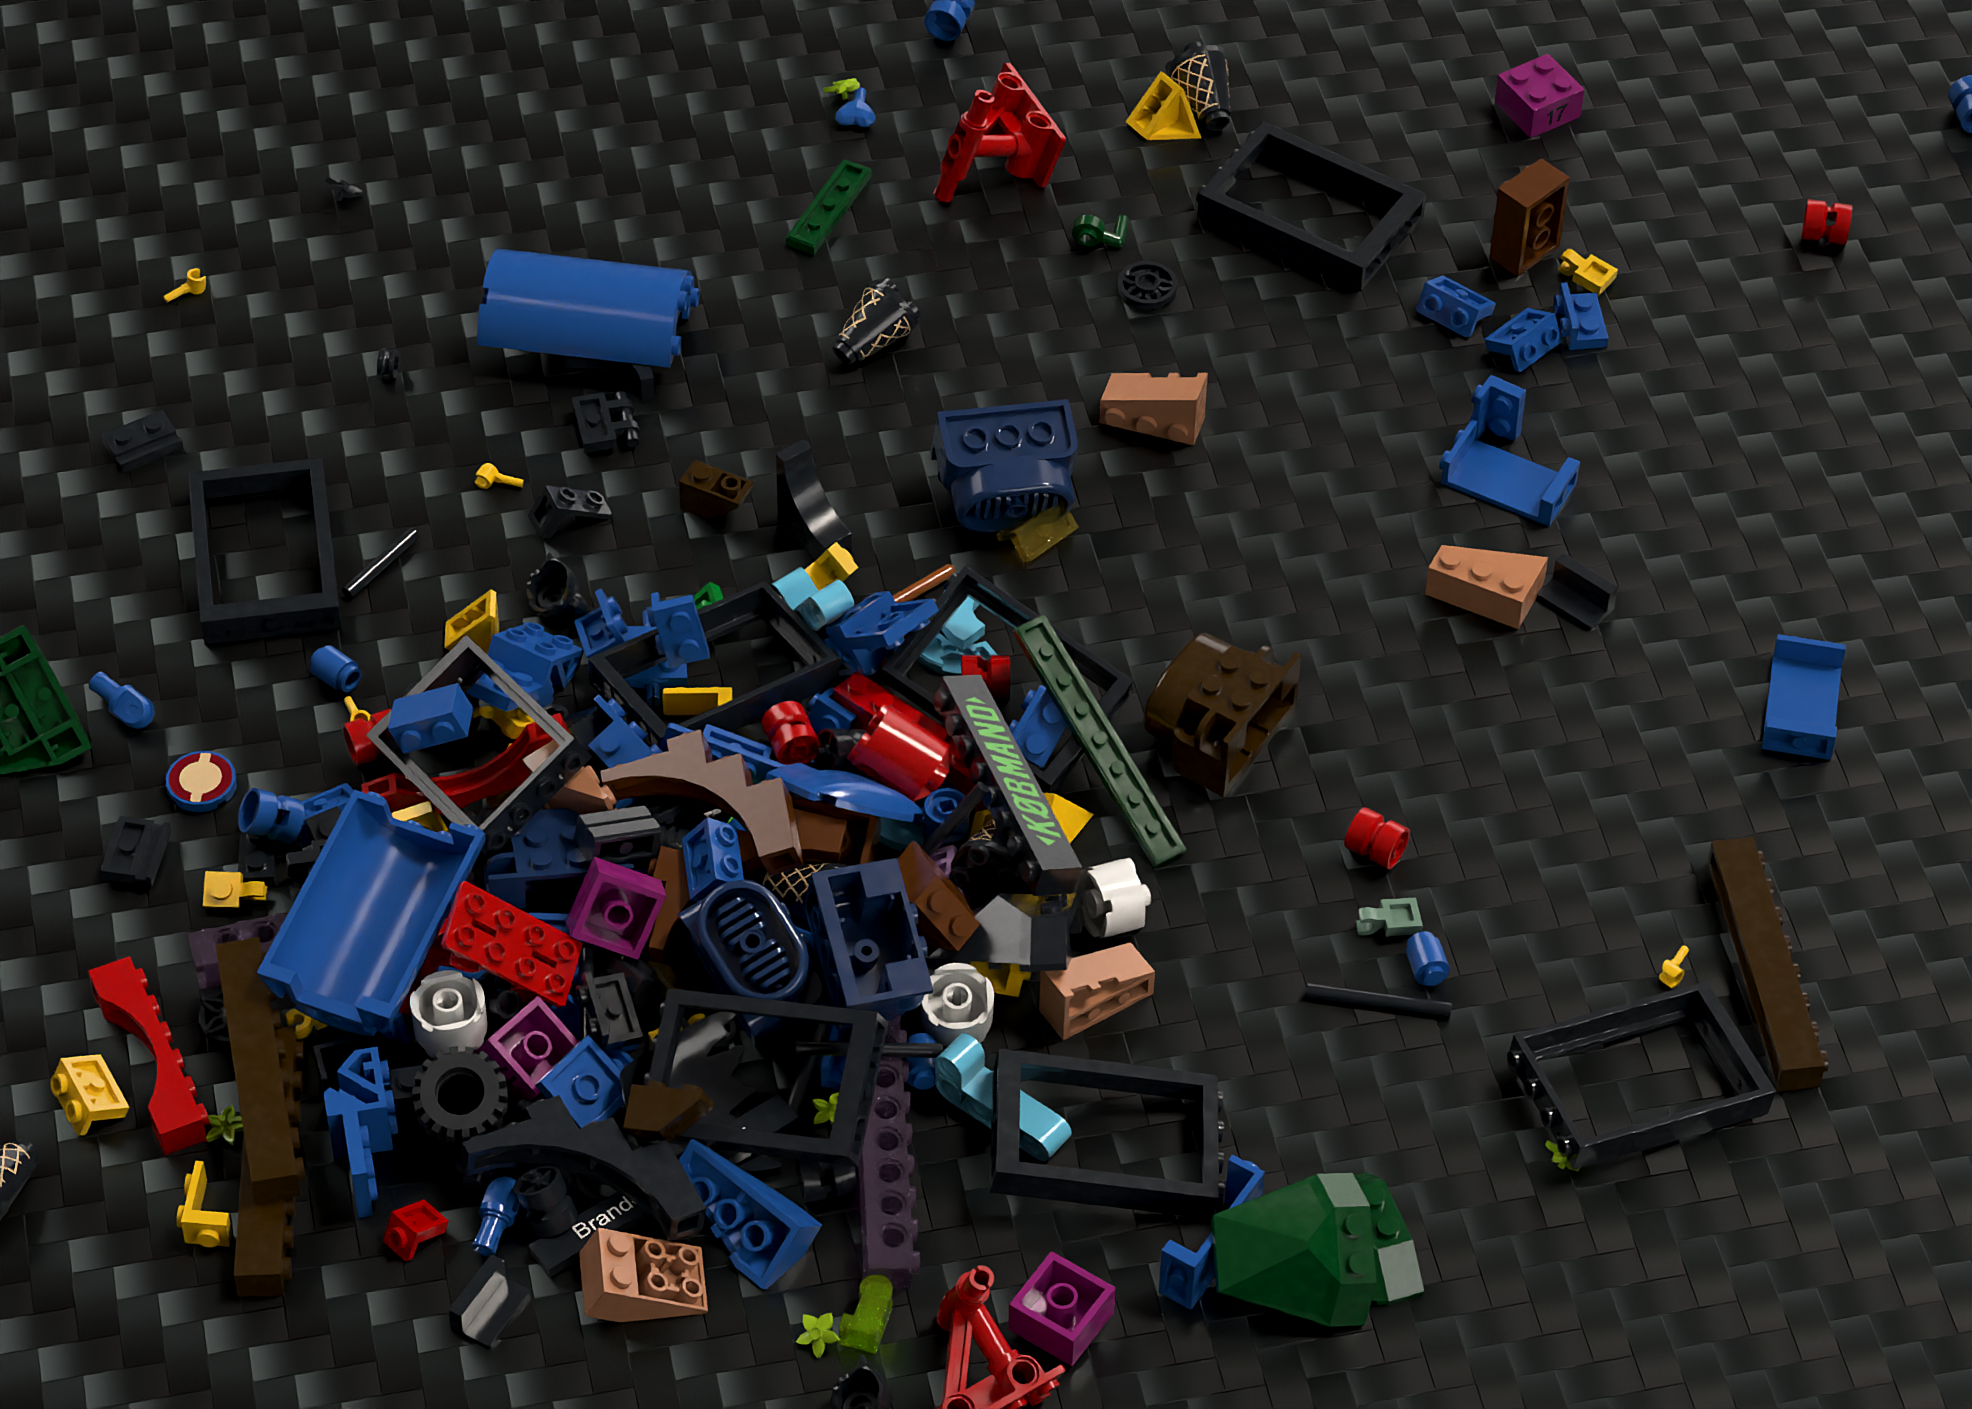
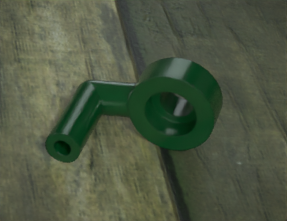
M1082 215L1074 221L1072 237L1078 244L1087 247L1096 246L1102 242L1120 248L1125 241L1129 219L1125 215L1117 216L1114 232L1112 233L1105 230L1103 221L1098 217Z

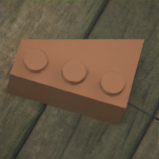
M1112 373L1100 400L1099 423L1194 445L1205 419L1208 373H1198L1197 377H1180L1179 373H1169L1168 377L1151 378L1150 373Z
M1441 545L1428 567L1425 595L1519 629L1536 600L1538 591L1544 586L1548 557Z
M1131 942L1072 958L1067 970L1041 971L1039 1011L1064 1041L1154 994L1155 971Z

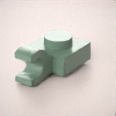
M1416 897L1383 899L1380 901L1379 908L1358 909L1360 920H1357L1355 923L1358 935H1370L1384 928L1386 937L1414 935L1421 932L1423 927Z

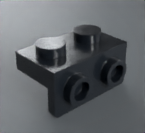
M591 971L583 972L580 985L576 986V996L579 1006L585 1007L587 1011V1034L592 1039H595L596 1044L602 1051L642 1043V1031L624 973L593 978Z

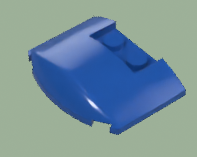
M802 763L782 766L766 774L765 780L781 777L789 791L809 800H824L836 807L908 822H913L914 819L921 823H926L923 811L912 800L896 790L858 774L835 770L822 771Z

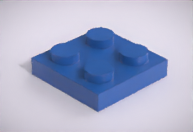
M589 1035L582 1038L535 1084L546 1099L558 1095L561 1097L578 1129L583 1128L590 1122L603 1121L610 1118L624 1104L620 1080L621 1071Z

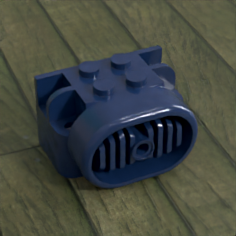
M1069 399L937 412L930 456L931 460H937L938 480L948 491L952 492L956 517L963 527L971 531L983 533L1038 528L1062 519L1074 506L1075 496L1070 476L1073 471L1078 440Z
M567 808L539 810L490 859L487 857L483 870L484 891L528 914H569L590 867L583 853L574 845L577 817L581 814ZM630 860L614 863L634 870V864H630Z
M893 858L811 873L805 896V909L813 939L811 955L814 970L822 983V1001L825 1006L878 1012L888 1022V1030L902 1018L905 1011L917 1008L922 1003L924 995L932 994L934 991L925 961L928 955L926 940L924 936L918 935L916 928L918 924L917 908L915 903H909L898 860ZM836 1024L838 1030L846 1029L852 1032L853 1026Z
M750 879L727 882L712 890L702 900L677 914L680 930L721 994L812 1005L822 999V983L814 970V963L811 960L812 955L810 952L812 947L802 932L799 933L792 922L793 918L782 901L779 902L776 896L766 887ZM740 1013L735 1014L754 1047H757L799 1021Z

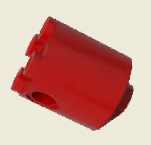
M885 704L873 716L865 729L866 732L846 758L858 770L878 783L905 795L913 802L923 799L933 791L938 790L950 771L949 744L892 706L888 707Z

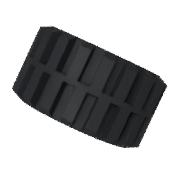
M458 1046L449 1047L450 1053L443 1054L442 1050L434 1053L435 1059L433 1061L427 1059L422 1064V1072H417L415 1076V1087H413L412 1096L417 1121L421 1128L424 1127L426 1129V1134L431 1139L434 1137L438 1138L441 1145L447 1146L450 1142L455 1144V1148H462V1142L468 1141L475 1135L491 1133L495 1128L499 1130L503 1124V1116L506 1115L508 1109V1093L504 1073L501 1074L500 1066L495 1060L493 1062L489 1061V1055L483 1051L479 1055L474 1053V1048L466 1046L465 1051H458ZM467 1080L476 1084L483 1093L481 1104L474 1111L464 1115H455L445 1111L438 1103V1095L450 1082Z

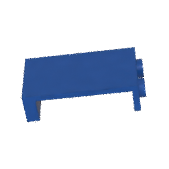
M1471 419L1465 430L1460 429L1458 431L1451 451L1446 450L1440 460L1439 468L1443 470L1441 484L1550 527L1577 484L1580 461L1568 457L1559 472L1476 440L1478 421Z
M1777 635L1772 659L1762 749L1831 760L1837 735L1835 723L1841 668L1846 645L1796 636Z
M1232 1155L1228 1160L1224 1203L1232 1208L1262 1196L1265 1171L1259 1169L1251 1161H1244ZM1212 1232L1197 1253L1172 1240H1169L1162 1249L1158 1293L1192 1310L1215 1278Z

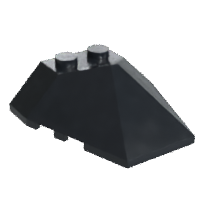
M999 893L973 910L980 925L959 951L932 947L927 957L928 965L943 966L950 963L971 965L973 961L988 962L989 969L995 970L1002 968L1001 963L1019 964L1020 971L1026 972L1067 970L1072 958L1069 934L1081 933L1085 923L1084 912L1077 893L1045 896Z

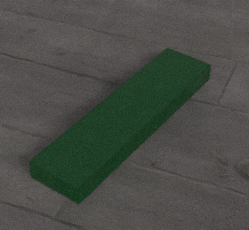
M843 159L786 236V245L815 255L872 177V169Z

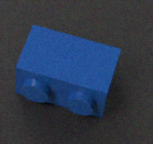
M458 683L395 699L388 730L403 753L468 737L473 707Z

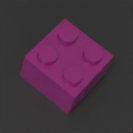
M1545 54L1498 74L1495 103L1529 138H1533L1581 117L1585 89L1549 54Z
M594 857L566 919L570 936L638 960L667 896L662 881Z
M537 996L486 1040L474 1053L479 1055L483 1051L489 1055V1060L496 1061L500 1066L501 1074L504 1073L507 1092L519 1103L522 1099H533L540 1093L535 1084L579 1041L544 1001Z
M1051 1251L1010 1302L1008 1330L1073 1366L1113 1315L1116 1287Z

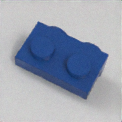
M602 588L595 591L600 607L574 620L587 659L626 642L624 634L629 632L621 617L622 611L614 596L607 598Z
M658 592L651 593L652 606L646 608L650 626H657L659 633L655 635L659 655H666L669 667L710 658L708 644L693 595L661 601Z

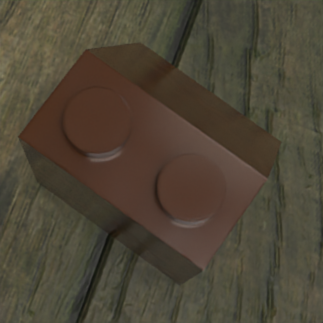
M912 841L897 860L909 903H915L917 908L918 924L916 928L918 935L924 936L927 946L959 951L980 923L960 890L920 845Z

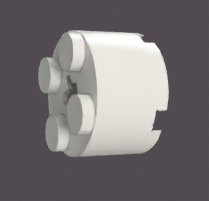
M1120 859L1081 870L1075 885V893L1077 895L1082 894L1083 905L1081 907L1085 916L1084 926L1090 935L1106 938L1144 927L1145 906L1151 904V895L1148 887L1145 884H1140L1132 859Z
M950 963L936 969L935 973L930 976L934 991L932 994L924 995L923 1001L920 1004V1021L924 1031L934 1036L937 1043H942L946 1047L962 1033L971 1035L981 1043L992 1024L994 1007L992 984L987 977H983L976 971V968L968 964Z
M445 970L430 974L421 981V986L415 992L413 990L411 994L410 1007L414 1035L417 1042L430 1057L435 1058L434 1053L442 1050L443 1054L450 1053L449 1047L458 1046V1051H465L466 1046L477 1050L484 1042V1036L487 1031L484 991L478 981L472 978V981L463 977L462 972Z

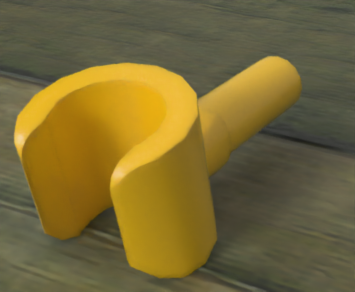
M200 269L189 270L187 272V283L164 295L165 302L168 303L188 292L192 294L203 293L206 288V276L200 278Z
M491 463L483 464L476 472L478 477L475 480V484L482 489H488L493 482L523 487L524 480L499 473L497 468Z
M350 696L344 698V703L351 714L350 721L359 718L369 721L370 714L368 712L358 710Z
M1681 946L1675 957L1671 961L1665 960L1662 965L1663 972L1659 975V980L1670 988L1676 987L1685 974L1684 970L1679 966L1689 952L1687 946Z

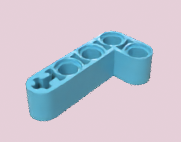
M801 567L771 584V588L774 591L780 592L784 601L793 610H797L803 621L817 632L854 607L853 597L841 580H836L818 591L807 572Z
M962 1033L936 1058V1088L946 1100L991 1129L992 1071L984 1067L985 1053L981 1044L971 1035ZM1020 1090L1019 1148L1040 1161H1047L1069 1139L1072 1134L1071 1128L1060 1115Z

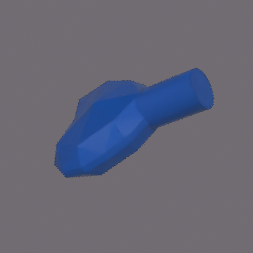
M864 88L856 89L853 101L847 102L835 113V120L840 125H856L866 128L874 124L876 116L873 110L865 103L867 92Z

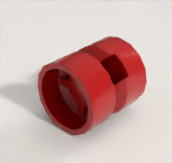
M1807 199L1801 239L1819 242L1822 238H1826L1828 243L1846 246L1852 205L1834 203L1831 207H1828L1825 201ZM1826 219L1834 221V224L1827 226Z
M961 655V675H981L994 700H1010V655H990L988 660H983L981 655Z
M796 701L781 702L772 706L764 714L762 727L780 763L784 765L795 763L807 764L817 756L815 749L820 748L821 743L811 726L805 709L800 703Z
M391 709L371 714L369 721L359 718L342 724L344 739L356 766L376 761L377 754L387 757L366 734Z
M1364 807L1356 814L1350 824L1345 837L1344 847L1361 856L1370 854L1371 861L1390 870L1397 864L1407 846L1410 829L1393 820L1385 823L1384 816Z

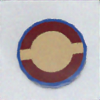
M197 751L181 756L170 766L166 774V789L170 799L172 798L181 809L195 813L217 809L218 804L224 800L226 803L232 798L237 788L236 772L230 760L219 753L211 751Z

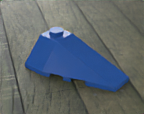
M696 1139L690 1140L679 1159L706 1206L705 1215L712 1224L710 1229L716 1238L722 1239L731 1253L729 1258L734 1266L760 1288L767 1289L805 1255L822 1224L796 1203Z

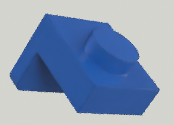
M832 687L821 695L816 693L806 708L810 712L808 718L811 726L817 734L825 728L851 729L857 717L833 700Z

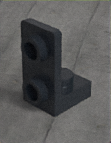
M545 486L528 516L539 537L551 539L566 514L608 520L612 513L604 497L599 492L570 489L568 487Z

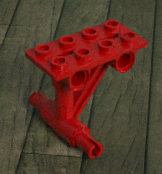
M1011 63L1003 64L991 93L985 90H977L969 110L961 115L954 134L948 140V148L940 165L942 175L933 192L938 200L942 202L952 201L959 181L966 178L974 157L1006 156L1008 159L1005 167L1009 173L1019 178H1033L1040 188L1047 186L1061 151L1064 148L1066 137Z
M463 881L458 885L451 912H449L399 1013L405 1015L404 1020L406 1023L413 1024L410 1007L411 994L413 990L415 992L421 986V981L426 976L438 972L440 966L454 967L468 973L486 970L510 982V991L514 990L517 992L521 1002L529 1004L539 996L543 1001L545 1000L558 1008L563 1007L567 1002L582 949V942L475 885Z
M979 1265L976 1269L973 1268L970 1272L960 1276L956 1284L945 1294L940 1303V1310L937 1313L936 1321L941 1329L950 1331L942 1403L937 1409H1022L1028 1402L1033 1407L1051 1395L1050 1392L1060 1386L1058 1379L1066 1371L1061 1364L1044 1373L1039 1363L1033 1357L1019 1355L1016 1349H1011L984 1305L990 1294V1287L994 1282L993 1272L986 1266ZM972 1336L989 1364L986 1368L991 1375L966 1389Z

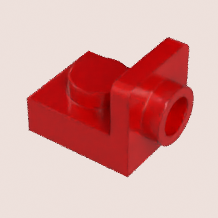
M423 1199L391 1212L383 1236V1242L404 1261H409L414 1258L418 1243L446 1232L449 1220Z

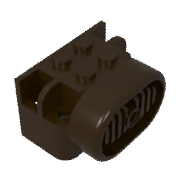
M1198 634L1188 642L1156 682L1145 707L1143 717L1144 728L1148 734L1172 746V767L1175 772L1225 797L1296 710L1301 654L1295 652L1282 667L1273 662V649L1267 645L1263 646L1257 653L1243 651L1211 634Z

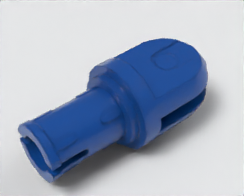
M103 672L96 673L90 680L89 689L107 701L108 711L124 724L140 729L147 727L152 722L155 715L154 705L131 685L120 686Z
M509 1176L498 1177L490 1183L478 1211L482 1219L481 1226L472 1245V1249H475V1252L488 1257L491 1254L495 1255L504 1228L514 1224L520 1208V1203L513 1190L516 1182L514 1178Z

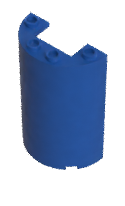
M496 249L489 260L482 287L484 296L483 304L479 306L477 345L670 368L674 355L679 356L681 350V336H676L677 320L681 311L682 318L688 319L692 308L698 307L700 290L699 288H694V276H692L689 270Z
M353 790L257 971L259 978L279 998H283L284 994H287L291 1001L296 1003V1010L321 1023L358 1035L374 1036L379 1029L381 1033L385 1034L397 1016L452 908L459 883L466 881L485 844V833L474 825L465 824L462 826L453 822L449 826L450 833L446 831H439L437 833L425 829L416 821L407 820L404 822L393 818L386 799L375 792H367L366 794Z

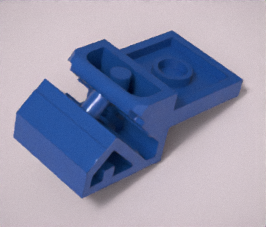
M890 591L876 592L827 625L826 634L829 637L823 640V642L830 649H835L841 659L839 676H844L847 679L858 671L867 677L881 668L880 663L890 650L896 651L905 640L903 637L910 631L920 630L930 623L928 618L939 610L933 598L896 603Z
M526 622L523 625L508 628L506 631L494 634L487 655L543 708L548 704H552L554 700L552 685L565 689L577 672L584 649L574 645L573 640L561 635L553 636L544 632V627L541 625ZM485 673L465 692L506 712L519 707Z
M378 1047L355 1050L337 1071L340 1090L337 1092L334 1089L328 1088L324 1091L333 1158L349 1157L358 1218L373 1216L371 1201L378 1200L371 1153L393 1150L391 1135L398 1134L387 1060L380 1061Z

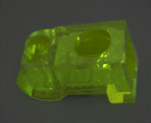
M874 1274L862 1280L859 1288V1304L854 1316L844 1313L840 1321L839 1344L876 1354L893 1306V1286L888 1278Z

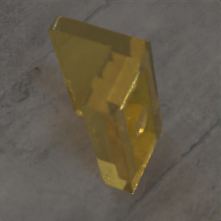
M1058 499L1057 508L1047 505V509L1043 511L1037 508L1035 515L1028 513L995 536L998 541L1011 539L1023 562H1030L1079 527L1070 512L1064 513V500Z

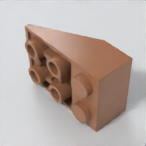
M555 740L522 759L529 776L560 746ZM588 765L585 768L582 767L544 807L546 809L567 808L583 815L617 810L613 808L617 801L606 785L603 787L598 785L600 780L591 766Z
M598 1228L579 1252L584 1314L587 1317L614 1322H629L699 1315L708 1312L701 1247Z

